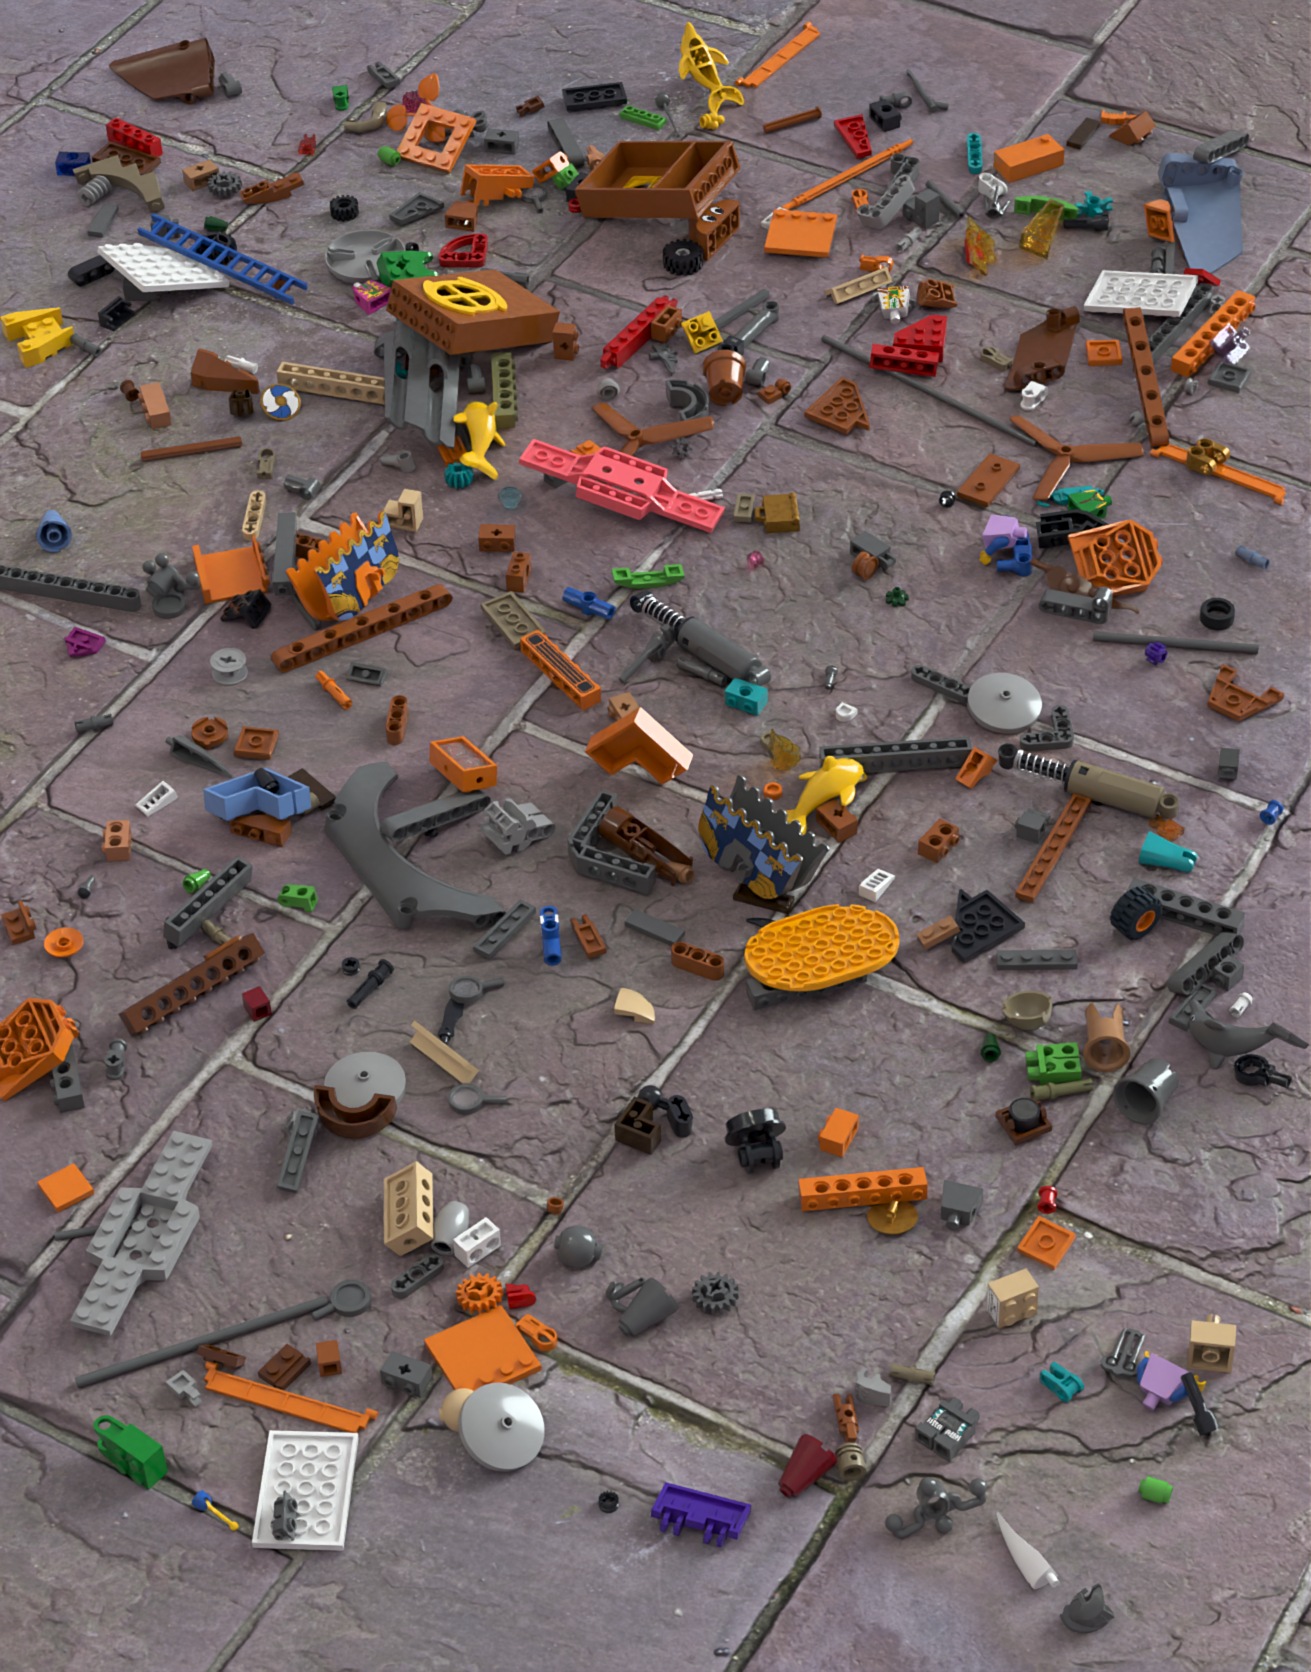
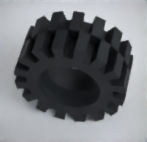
M341 195V197L336 196V198H333L330 201L331 217L334 220L337 219V221L342 220V222L357 218L359 214L357 199L354 196L350 197V195L346 197Z

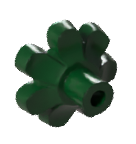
M895 587L892 592L888 591L886 593V603H892L893 607H897L898 603L903 607L906 605L905 601L909 600L908 594L901 590L900 587Z

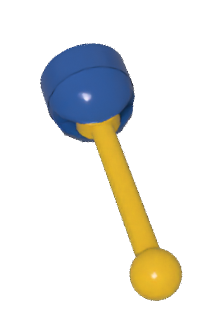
M201 1490L194 1496L192 1505L201 1511L209 1509L226 1522L232 1531L238 1529L239 1525L237 1522H232L211 1506L212 1500L209 1494Z

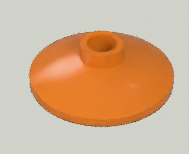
M59 928L46 936L44 948L48 954L54 957H69L76 954L82 948L83 936L74 928Z

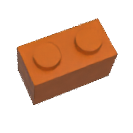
M835 1108L832 1115H828L826 1126L819 1131L817 1140L820 1141L821 1151L843 1158L859 1129V1115Z

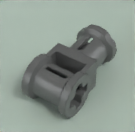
M116 1038L110 1041V1050H108V1054L104 1058L105 1065L107 1066L106 1076L111 1080H118L123 1077L124 1051L127 1050V1043L122 1039Z

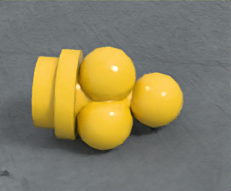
M715 112L704 114L699 119L701 128L706 130H715L719 124L721 125L725 121L722 115H717Z

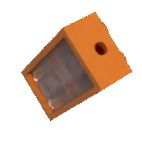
M464 736L430 742L429 763L462 792L469 793L477 789L485 790L497 785V765Z

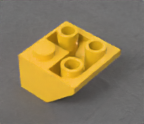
M710 311L681 323L694 354L723 342Z

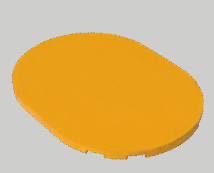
M839 904L822 906L777 920L759 929L758 933L752 936L746 944L744 953L745 965L755 979L776 989L787 991L823 989L867 975L885 966L898 951L899 932L895 923L888 916L877 910L874 912L867 910L865 906L853 904L850 907H839Z

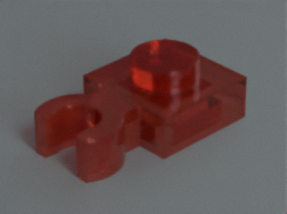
M305 134L304 140L300 141L298 153L314 155L316 136L313 134L312 137L308 138L307 134Z

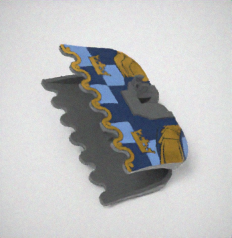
M737 775L730 797H725L723 800L719 798L718 787L710 785L698 824L700 842L710 859L716 862L723 870L739 871L736 879L742 884L745 883L754 893L765 899L777 898L788 891L801 888L811 881L821 861L830 850L826 843L816 846L813 832L809 831L803 835L801 833V824L797 820L789 824L787 822V812L784 809H779L775 812L773 810L774 803L771 798H765L761 801L759 789L751 787L748 790L746 788V779L743 775Z

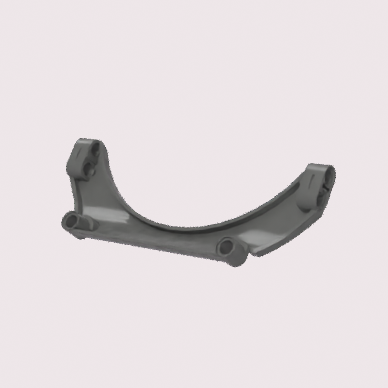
M388 762L359 766L337 795L333 805L336 810H331L327 813L324 831L392 919L395 926L400 929H409L412 926L414 916H417V918L449 916L470 921L477 928L495 925L506 914L495 898L460 889L433 878L409 863L394 849L386 836L379 830L377 805L384 791L398 779V774Z

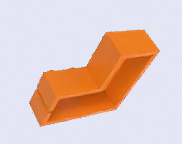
M641 707L591 736L585 749V753L610 775L636 761L662 785L673 779L674 776L687 771L693 757L691 752Z

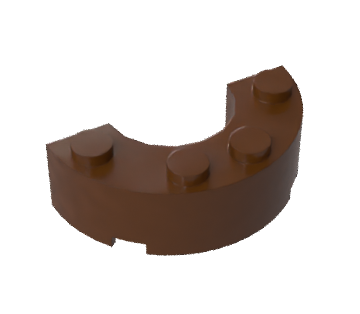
M314 1086V1101L321 1123L333 1134L344 1138H365L380 1132L392 1121L397 1111L395 1096L375 1093L366 1105L349 1108L338 1102L334 1087Z

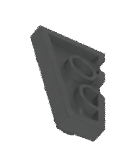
M419 192L389 214L391 221L404 225L444 208V202Z

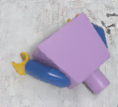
M991 515L982 535L985 551L980 553L979 561L986 565L991 561L990 556L996 550L1013 547L1017 538L1027 537V528L1019 527L1018 520L1015 517Z
M1145 1351L1144 1358L1137 1366V1382L1140 1384L1142 1392L1147 1394L1142 1405L1154 1411L1159 1401L1166 1405H1171L1172 1402H1178L1187 1397L1188 1395L1181 1381V1376L1189 1372L1159 1357L1158 1354L1151 1353L1149 1357V1351ZM1195 1375V1380L1201 1392L1205 1387L1206 1381L1198 1382L1199 1376Z

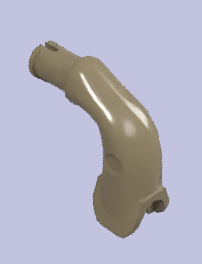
M375 102L372 106V117L369 120L358 122L345 121L344 131L363 133L380 128L387 117L386 103Z

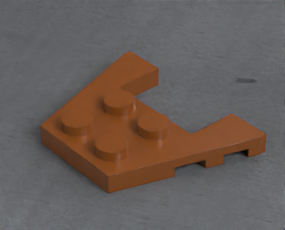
M1222 664L1215 686H1213L1208 699L1207 707L1240 722L1282 701L1285 693L1269 687L1260 697L1230 683L1237 676V670Z

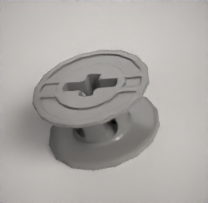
M224 648L216 651L210 658V664L213 668V680L221 685L229 686L242 682L248 674L247 667L245 666V654L236 648Z

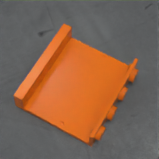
M252 535L251 547L201 555L199 545L192 546L194 562L200 577L199 582L205 604L231 600L235 595H242L250 590L261 589L263 593H268L267 586L270 585L269 575H265L267 574L266 564H262L264 563V557L261 552L260 541L256 542L255 535Z

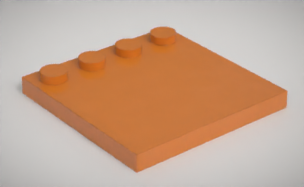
M774 209L764 246V253L828 258L837 223V214Z
M502 1305L490 1309V1312H483L424 1339V1345L453 1390L467 1388L475 1391L490 1383L513 1384L542 1370L540 1362Z

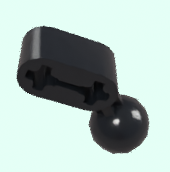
M652 1085L645 1086L639 1091L637 1098L652 1103L653 1111L658 1108L667 1111V1119L675 1135L687 1137L691 1134L693 1114L684 1097L673 1095L669 1099L664 1098L661 1090Z

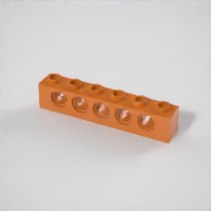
M924 1167L798 1179L802 1211L891 1203V1201L927 1200L928 1184Z

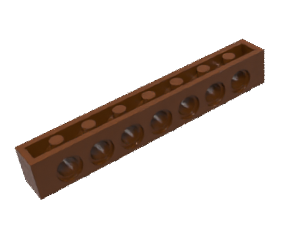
M247 934L118 1015L130 1035L134 1033L140 1035L149 1030L147 1026L154 1023L156 1025L165 1020L164 1016L170 1013L172 1015L181 1010L180 1006L186 1003L189 1005L196 1001L198 994L202 993L205 995L213 990L212 986L216 983L221 985L228 981V976L232 973L234 975L241 973L245 970L244 966L248 963L250 965L257 963L261 960L260 956L265 952L255 934ZM239 951L244 954L243 960L238 956ZM223 961H226L228 964L227 970L222 966ZM207 970L212 973L211 980L207 978ZM191 980L196 983L195 990L190 986ZM175 990H177L180 993L179 1000H177L174 996ZM159 1000L164 1003L163 1010L158 1007ZM143 1010L148 1014L147 1020L142 1017Z

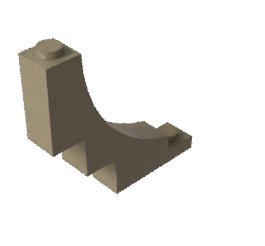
M118 155L73 169L78 184L90 181L100 175L105 177L111 185L124 187L138 194L146 202L150 213L165 208L155 172L141 175L136 163L122 167Z

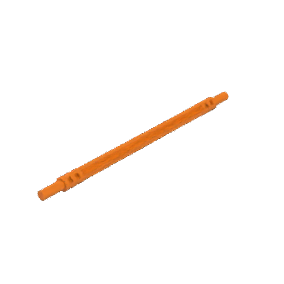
M909 139L901 144L898 143L798 195L781 207L786 210L798 207L891 158L892 155L901 153L903 149L913 145V141Z

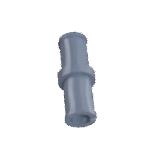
M1240 545L1235 551L1236 556L1247 560V563L1251 565L1255 564L1264 570L1270 565V560L1259 555L1255 550L1251 551Z

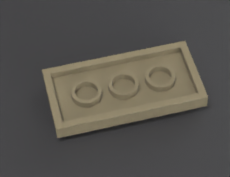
M512 591L480 603L481 610L514 649L521 647V637L536 630L546 635L545 629Z

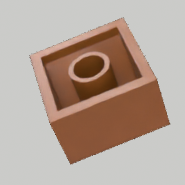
M1146 110L1126 121L1109 136L1126 145L1138 144L1144 140L1143 136L1147 137L1153 133L1152 129L1156 125Z

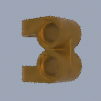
M1201 438L1197 441L1196 446L1188 449L1186 466L1191 470L1208 476L1217 469L1216 462L1224 463L1230 458L1231 454L1227 447L1211 439Z

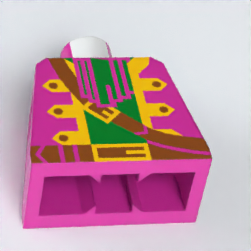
M369 280L363 284L357 282L353 285L355 303L370 315L388 304L391 288L374 280Z

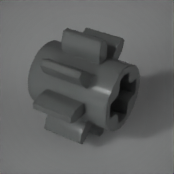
M684 437L680 438V442L678 439H674L675 444L670 446L674 451L672 455L678 454V459H681L682 455L688 457L689 454L687 452L692 450L689 446L691 441L686 442ZM680 445L684 446L682 448L683 451H679Z

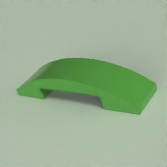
M1043 196L1016 197L1014 201V213L1030 215L1031 212L1061 216V221H1064V219H1077L1078 208L1059 199Z
M681 564L664 565L663 571L630 573L629 568L611 569L614 583L635 589L663 587L676 583L685 577Z

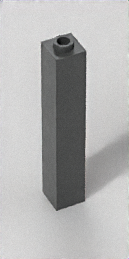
M296 512L278 513L273 575L275 596L293 595V585L286 574V570L288 568L295 569Z

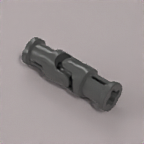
M1155 247L1151 252L1150 273L1165 274L1166 260L1164 257L1166 256V251L1162 247Z

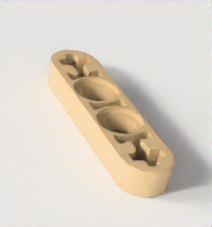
M258 490L250 494L242 527L245 540L252 541V535H255L256 539L259 536L266 505V496L263 491Z

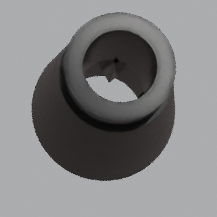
M259 768L254 772L260 788L273 794L279 790L278 781L264 768Z

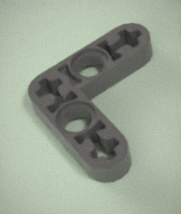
M1056 705L1052 708L1051 720L1054 731L1025 733L1020 737V748L1024 751H1040L1072 747L1074 733L1067 707ZM1065 725L1067 728H1059L1058 726ZM1049 739L1051 742H1043L1042 740Z

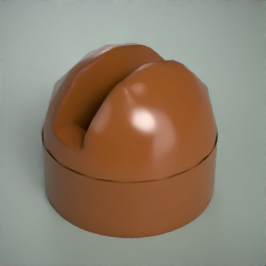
M557 1197L549 1198L546 1206L547 1211L555 1216L559 1215L563 1210L564 1201Z

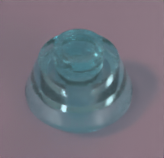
M509 486L499 492L498 498L505 508L513 509L519 505L522 493L516 487Z

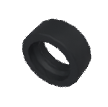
M1218 597L1207 599L1202 603L1200 621L1205 627L1212 630H1224L1233 625L1235 607L1230 601ZM1220 611L1227 615L1216 617L1210 615L1209 612Z

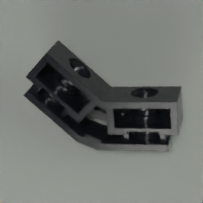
M1079 509L1040 514L1041 522H1036L1039 548L1070 544L1068 535L1109 524L1088 511ZM1098 543L1099 546L1104 547L1102 543Z

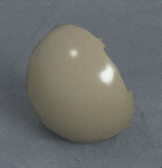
M1040 991L1017 992L1003 1001L1002 1011L1006 1020L1015 1028L1024 1031L1037 1030L1049 1021L1052 1011V997Z

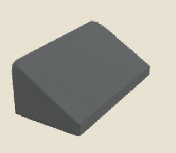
M351 662L347 680L382 686L388 671L385 668Z

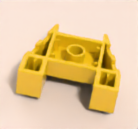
M60 307L14 312L0 317L3 334L8 341L22 337L26 339L23 342L17 343L19 358L25 368L46 361L45 358L49 355L54 356L63 347L67 349L73 345L70 341L71 336L74 334L73 327L60 328V325H63Z

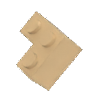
M404 489L398 501H388L384 511L386 512L390 527L417 532L423 520L421 491Z

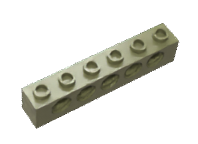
M511 352L491 353L493 402L498 404L494 413L496 429L515 428V421H518V411H515L518 410L515 359H511Z

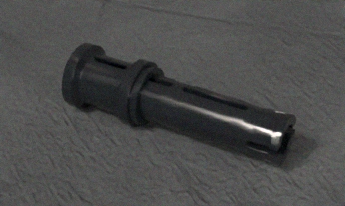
M380 959L378 966L374 970L369 971L368 978L347 999L346 1002H348L349 1007L357 1009L376 986L382 985L385 977L393 973L394 967L389 961Z

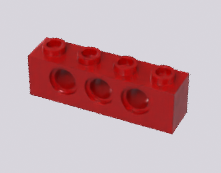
M115 118L106 124L109 141L157 157L163 154L161 138L119 118Z
M872 343L869 368L936 377L939 352Z

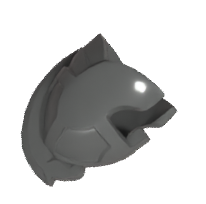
M1099 1583L1092 1586L1091 1593L1086 1597L1084 1594L1088 1590L1086 1587L1074 1596L1070 1605L1064 1607L1060 1618L1068 1629L1078 1633H1091L1103 1628L1108 1624L1109 1620L1115 1618L1112 1610L1105 1604L1103 1590Z

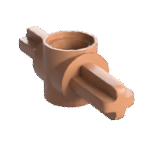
M589 145L586 149L588 152L587 165L589 169L593 170L604 158L602 152L597 151L595 146Z

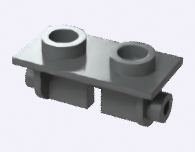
M286 1490L283 1491V1497H278L274 1501L273 1517L277 1520L273 1521L272 1535L276 1540H282L284 1536H288L294 1541L295 1530L297 1529L295 1520L298 1505L296 1500Z

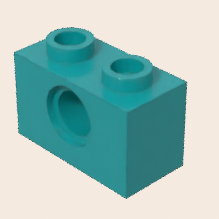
M734 678L725 690V705L757 716L768 703L767 688L738 678Z

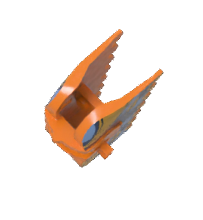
M384 510L378 513V524L373 520L367 523L368 531L356 512L350 515V526L346 522H342L339 525L340 535L335 531L330 532V543L328 544L325 540H321L318 544L319 553L314 549L309 550L308 562L303 558L298 559V571L294 568L286 570V574L294 586L306 611L316 620L329 621L333 618L336 620L351 619L368 605V599L377 595L383 589L382 586L394 578L398 569L399 555Z

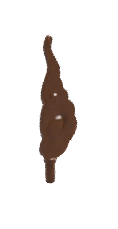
M1034 558L1030 561V565L1047 573L1046 582L1052 590L1094 598L1099 586H1094L1082 576L1068 573L1061 566L1047 565ZM1112 597V609H1127L1134 611L1136 614L1140 613L1135 606L1118 602Z

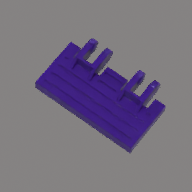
M665 1482L651 1509V1517L660 1519L662 1514L665 1513L659 1531L665 1533L670 1522L675 1523L673 1535L676 1536L680 1535L684 1525L703 1531L707 1524L703 1543L709 1544L713 1534H718L716 1546L722 1548L727 1537L738 1540L751 1512V1504Z

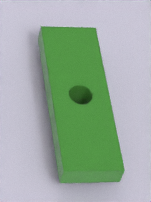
M626 106L619 113V118L655 130H660L667 123L666 118L658 114L649 113L646 110L634 108L633 106Z

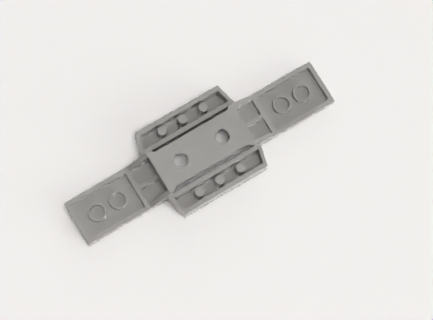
M173 1131L142 1188H120L86 1250L88 1261L99 1268L70 1320L71 1326L111 1336L137 1286L146 1280L167 1281L200 1218L198 1206L186 1201V1197L212 1147V1140ZM140 1206H142L141 1212L137 1217L139 1221L133 1223L127 1238L124 1240L121 1249L114 1258L113 1255L115 1254L126 1231L128 1230L131 1221L134 1219ZM151 1221H157L159 1223V1225L154 1228H149L147 1226L148 1223ZM133 1253L142 1254V1257L136 1260L130 1258Z

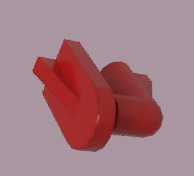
M505 1284L509 1309L528 1307L535 1304L536 1296L529 1290L528 1285Z

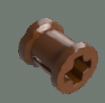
M123 381L120 385V390L122 393H125V398L130 402L137 400L139 390L135 388L133 381Z

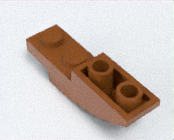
M296 172L271 184L268 179L261 181L256 185L239 191V194L244 203H270L291 197L290 191L305 184L299 172Z

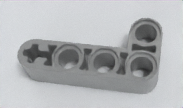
M909 175L899 176L875 206L864 204L857 208V214L862 225L874 229H882L889 223L915 191Z

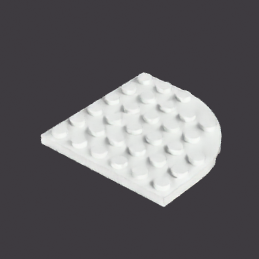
M140 243L98 246L97 253L142 292L229 287V280L217 270L171 249L146 246Z

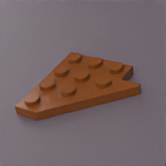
M841 377L804 411L805 418L846 435L856 426L867 431L870 430V423L857 384L844 377Z

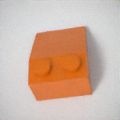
M1159 199L1143 204L1148 236L1168 242H1175L1172 228L1173 222L1170 214L1171 208L1168 201Z

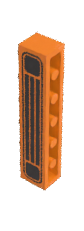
M536 630L520 638L521 652L580 709L584 711L601 702L602 691L597 683L595 684L589 675L585 674L577 664H574L567 654L560 651L558 646L553 644L546 635Z

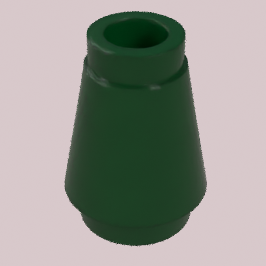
M206 216L204 229L208 231H227L228 222L213 216Z
M988 1033L984 1037L981 1056L987 1062H994L1000 1057L1001 1050L996 1035Z

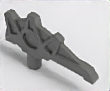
M668 343L652 345L654 353H649V359H659L664 363L669 374L672 376L675 373L674 364L678 362V358L674 356L677 354V350L668 348Z

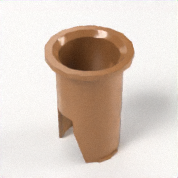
M1091 1002L1085 1009L1087 1043L1083 1050L1084 1061L1096 1071H1116L1122 1068L1130 1058V1048L1124 1040L1123 1009L1117 1003L1112 1018H1100L1094 1003ZM1101 1040H1110V1044H1100L1098 1042Z

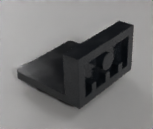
M261 589L250 590L245 594H237L232 597L231 603L223 610V615L220 619L223 622L243 616L250 627L254 629L259 626L272 604Z

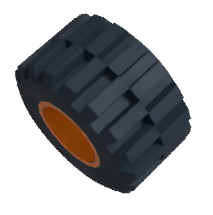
M1137 886L1125 892L1115 903L1111 911L1110 923L1128 939L1137 940L1144 937L1157 924L1162 914L1163 905L1159 899L1144 887Z

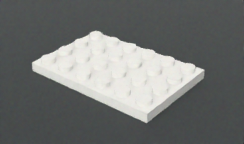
M1103 270L1084 304V311L1123 314L1124 308L1141 307L1142 315L1180 317L1198 282V275Z
M269 1430L252 1539L253 1548L343 1551L359 1439L358 1433ZM285 1490L296 1500L298 1505L295 1520L297 1529L295 1530L294 1541L288 1536H284L282 1540H276L272 1535L273 1521L277 1520L273 1517L274 1501L278 1497H283V1491Z

